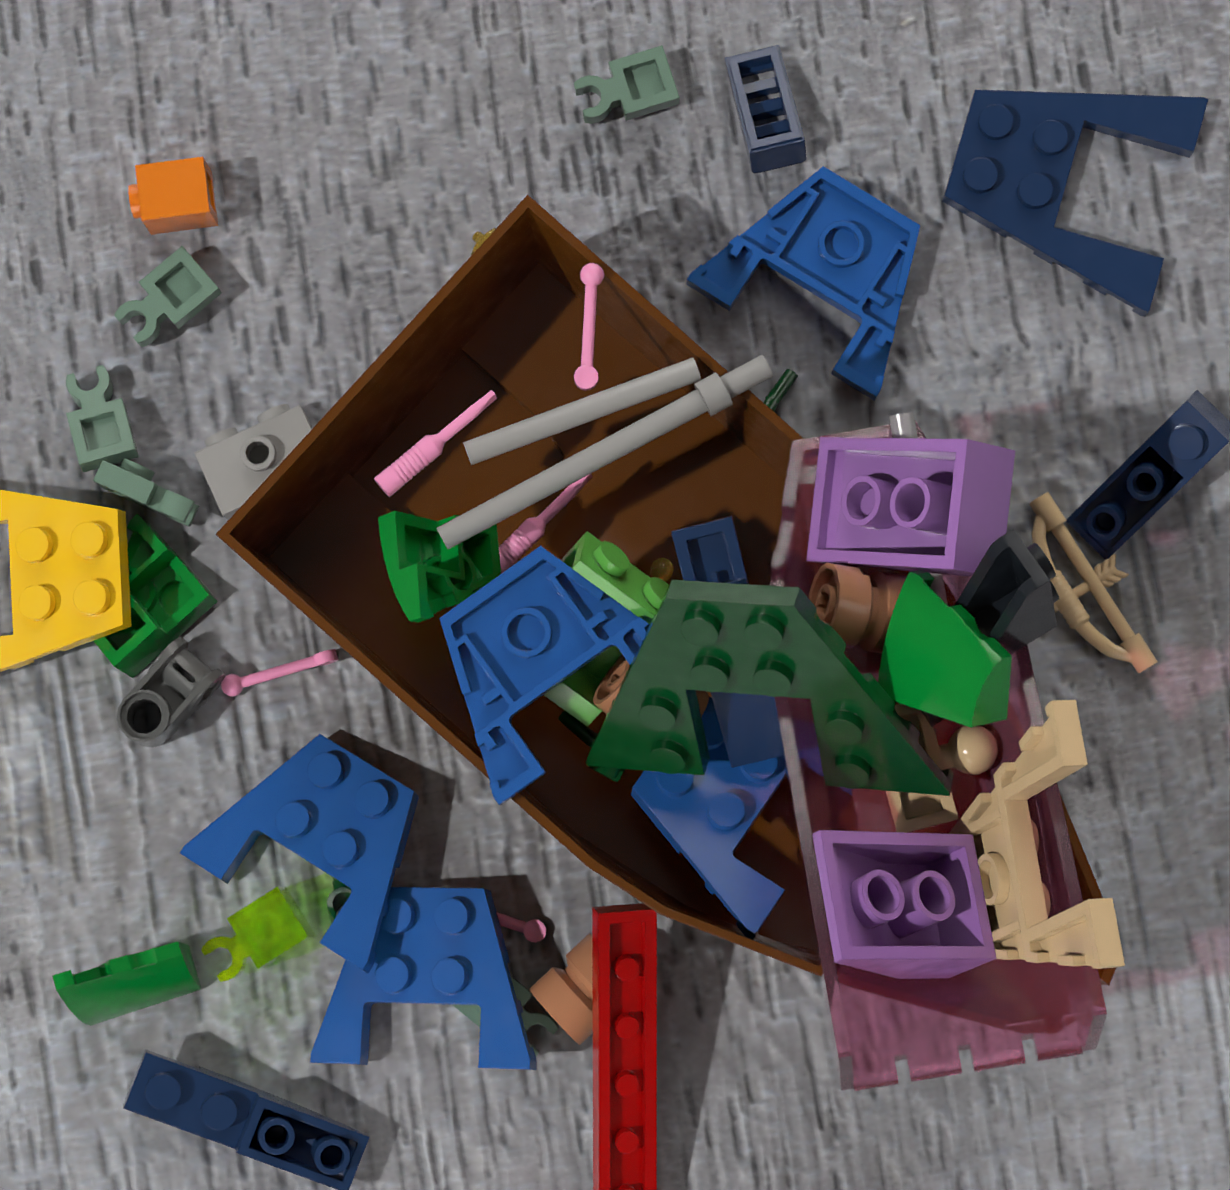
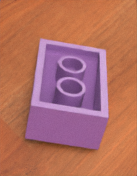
M820 437L806 561L900 571L923 570L932 574L972 576L990 545L1007 532L1015 450L970 439Z
M819 830L812 834L834 963L898 979L951 978L997 959L973 834Z

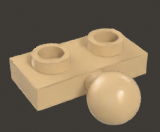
M903 704L895 705L897 714L903 719L912 722L920 732L918 743L941 770L955 767L962 773L976 775L987 771L994 764L998 753L997 742L992 733L982 726L972 728L962 726L951 735L948 743L938 745L934 727L930 726L920 710ZM886 791L897 832L907 833L959 819L951 792L950 796Z

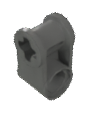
M183 637L175 639L161 652L149 668L147 674L122 700L118 707L117 721L119 728L125 736L141 746L153 748L163 745L170 740L192 713L208 701L225 678V673L220 669L211 670L187 649L189 642ZM178 668H183L195 679V682H189L177 671ZM148 704L157 705L162 714L158 727L146 734L138 733L133 723L136 712L142 706Z

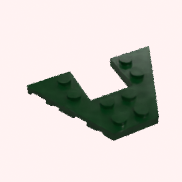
M685 580L671 581L662 599L657 614H655L646 632L644 641L621 683L619 692L608 710L603 725L593 741L586 759L587 766L656 771L667 774L705 775L710 754L696 690L810 699L825 786L950 796L954 773L950 768L941 770L918 743L920 732L912 722L903 719L897 714L895 702L871 673L861 674L844 654L846 648L844 640L832 626L824 623L819 618L817 608L799 587Z

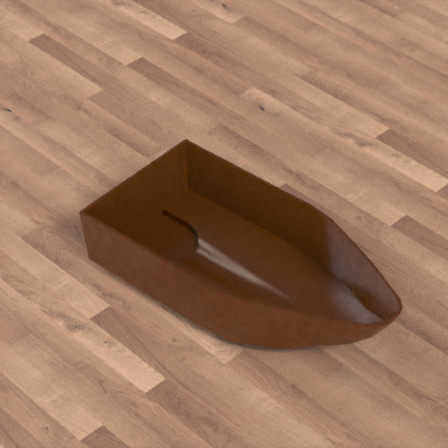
M527 194L215 535L489 778L439 619L457 605L445 608L433 614L434 617L419 623L408 620L396 598L388 576L380 541L378 517L393 511L436 521L453 515L460 516L696 390L695 383L471 465L463 444L465 441L692 357L698 367L701 380L715 372L721 377L728 373V371ZM595 263L601 266L604 271L603 281L597 286L593 367L598 373V383L593 389L585 391L578 388L574 381L575 371L581 366L585 284L580 279V272L586 264ZM490 390L496 394L497 399L444 444L442 454L429 463L428 466H425L423 470L417 473L416 476H413L411 480L405 483L391 497L376 483L374 478L388 466H391L395 460L403 456L407 450L411 449L425 435L439 433ZM747 390L732 398L733 405L719 413L710 416L708 412H705L591 473L593 478L546 524L544 536L529 548L518 561L539 546H542L561 560L588 531L601 542L607 541L619 547L626 554L630 563L650 578H660L670 585L672 580H683L671 531L732 516L749 584L799 587L809 598L814 577L820 567L825 564L806 561L819 451L750 390ZM567 487L497 523L499 547L527 518L539 516ZM857 567L860 568V571L863 575L868 576L875 571H882L906 576L909 572H911L868 567ZM943 576L947 604L951 607L955 605L958 596L952 585ZM859 643L851 649L845 648L844 654L861 674L871 673L878 681L882 654L862 650ZM1010 693L1007 719L980 725L989 730L997 742L998 753L994 764L987 771L976 775L962 773L955 767L950 768L954 773L951 793L959 819L979 793H991L995 788L993 775L1001 764L1015 762L1023 752L1020 750L1019 741L1027 732L1028 727ZM544 695L516 714L511 720L512 725L546 771L543 776L511 799L587 867L662 916L854 990L1017 1035L1058 1034L1078 1022L1074 1015V1007L1082 993L1093 986H1109L1116 968L1093 969L1092 966H1063L1053 962L1033 963L1026 962L1023 959H995L951 978L898 979L834 963L812 834L819 830L897 831L886 791L854 789L850 796H847L833 786H825L824 780L801 765H794L733 854L735 858L785 890L782 898L755 938L745 936L736 926L737 921L719 898L715 894L712 896L704 886L705 881L682 853L678 854L631 796L632 787L644 770L625 769L620 780L615 782L588 768L586 759L591 747L587 746L558 720L565 710ZM778 697L782 717L815 726L810 699ZM602 711L588 727L595 733H599L607 714ZM947 719L934 725L938 745L948 743L951 735L965 725ZM1056 783L1027 799L1030 818L1036 824L1039 833L1037 857L1041 880L1047 887L1050 895L1051 908L1048 918L1085 900L1103 898ZM959 819L907 833L949 834Z

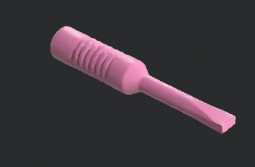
M490 390L439 433L425 435L411 449L407 450L403 456L395 460L391 466H388L374 478L376 483L391 497L405 483L411 480L413 476H416L425 466H428L429 463L442 454L444 444L497 399L496 394Z
M592 474L570 484L539 516L527 518L500 545L501 574L513 566L529 548L544 536L546 524L593 478Z

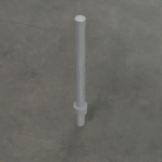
M760 355L721 377L715 372L694 384L696 390L448 521L437 527V531L447 549H450L705 412L713 416L732 406V398L773 377L771 368L764 356Z

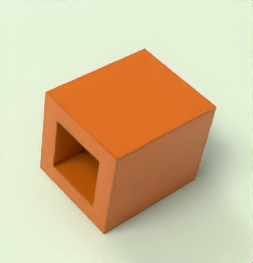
M203 156L135 165L137 184L128 186L130 208L133 218H141V221L151 235L218 226L212 171Z

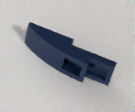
M732 516L671 531L683 580L749 584ZM711 692L732 768L791 754L778 697Z
M146 1049L123 1103V1109L231 1147L240 1155L337 1190L350 1189L370 1138L369 1135L258 1088L200 1066L199 1069Z

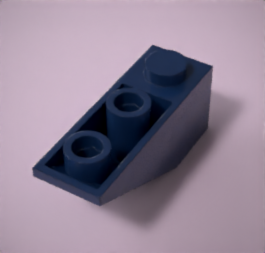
M1196 390L1066 519V522L1104 559H1109L1230 442V421Z

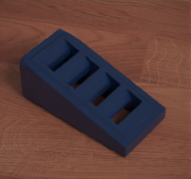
M775 45L725 57V65L751 171L753 173H761L804 162L806 160L805 138L780 46ZM773 71L774 73L772 78L743 84L742 81L744 77ZM779 93V97L760 101L752 104H748L747 101L750 99ZM784 115V120L754 127L753 122Z

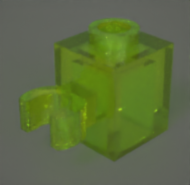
M277 886L227 918L237 935L233 937H214L203 945L201 951L205 956L214 953L221 947L229 950L232 955V963L228 969L217 975L219 981L222 982L238 977L246 966L247 958L251 957L257 969L267 968L315 938L316 934L287 887Z

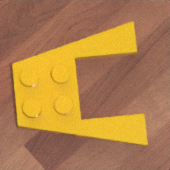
M0 490V524H8L13 623V635L0 636V672L8 669L15 670L34 663V660L57 651H67L132 627L126 512L115 508Z

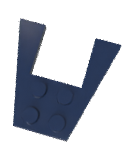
M975 90L942 202L1003 237L1007 235L1032 249L1034 251L1033 254L1051 265L1053 262L1084 279V284L1103 295L1110 294L1132 307V311L1145 317L1150 311L1164 258L1054 227L1082 127L1190 158L1195 150L1208 98Z

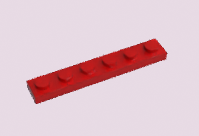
M643 903L592 907L593 1190H657V912Z

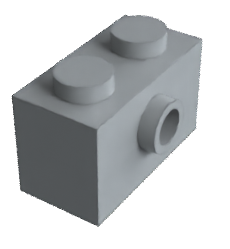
M289 404L272 407L258 415V424L241 432H238L235 427L219 431L204 441L206 444L205 448L194 452L217 505L227 520L235 514L313 429L301 405L291 409Z

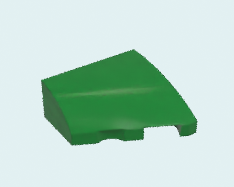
M393 511L378 517L380 541L388 576L396 598L410 622L419 623L434 617L433 614L463 602L501 574L496 524L447 549L437 531V527L459 515H453L436 521Z
M138 513L129 521L127 529L133 532L128 542L132 627L94 640L95 644L112 665L131 678L137 676L169 644L182 635L218 602L175 551Z
M923 570L909 572L889 622L882 651L878 683L895 702L971 728L1006 720L1008 715L1012 655L995 638L982 634L977 627L975 618L962 605L949 607L930 588L935 578L929 572Z
M174 942L143 952L110 959L98 967L77 974H72L71 970L52 975L56 991L63 1002L80 1021L90 1026L202 990L190 947L181 942Z

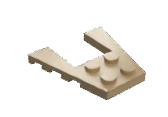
M1052 700L1045 707L1046 715L1049 717L1043 726H1030L1019 741L1020 750L1023 752L1015 762L1001 764L993 775L995 782L993 791L991 793H979L949 834H973L997 959H1023L1026 962L1033 963L1053 962L1058 963V965L1073 967L1092 966L1093 969L1123 967L1125 963L1113 898L1088 899L1048 918L1051 908L1050 895L1047 887L1041 880L1037 857L1039 833L1036 824L1030 818L1027 799L1088 765L1076 700Z

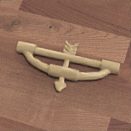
M1046 492L1029 503L1036 514L1032 530V544L1036 543L1043 550L1056 573V576L1050 580L1059 596V600L1054 602L1055 612L1060 610L1070 629H1075L1101 653L1112 659L1132 663L1138 674L1157 663V659L1140 633L1135 634L1105 588L1113 586L1114 583L1121 581L1122 578L1129 575L1117 570L1115 567L1116 554L1097 564L1093 570L1064 525V522L1067 520L1050 493ZM1052 531L1084 581L1073 589L1068 584L1064 575H1062L1061 570L1055 569L1046 540V533ZM1089 591L1092 593L1123 641L1121 644L1115 645L1089 622L1090 615L1084 609L1083 604L1078 599Z

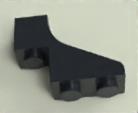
M1012 529L990 545L954 606L962 605L975 618L977 627L982 634L995 638L1010 654H1013L1057 626L1054 602L1059 600V596L1050 581L1056 576V573L1043 550L1036 543L1026 547L1015 530ZM921 711L931 727L944 720V718Z

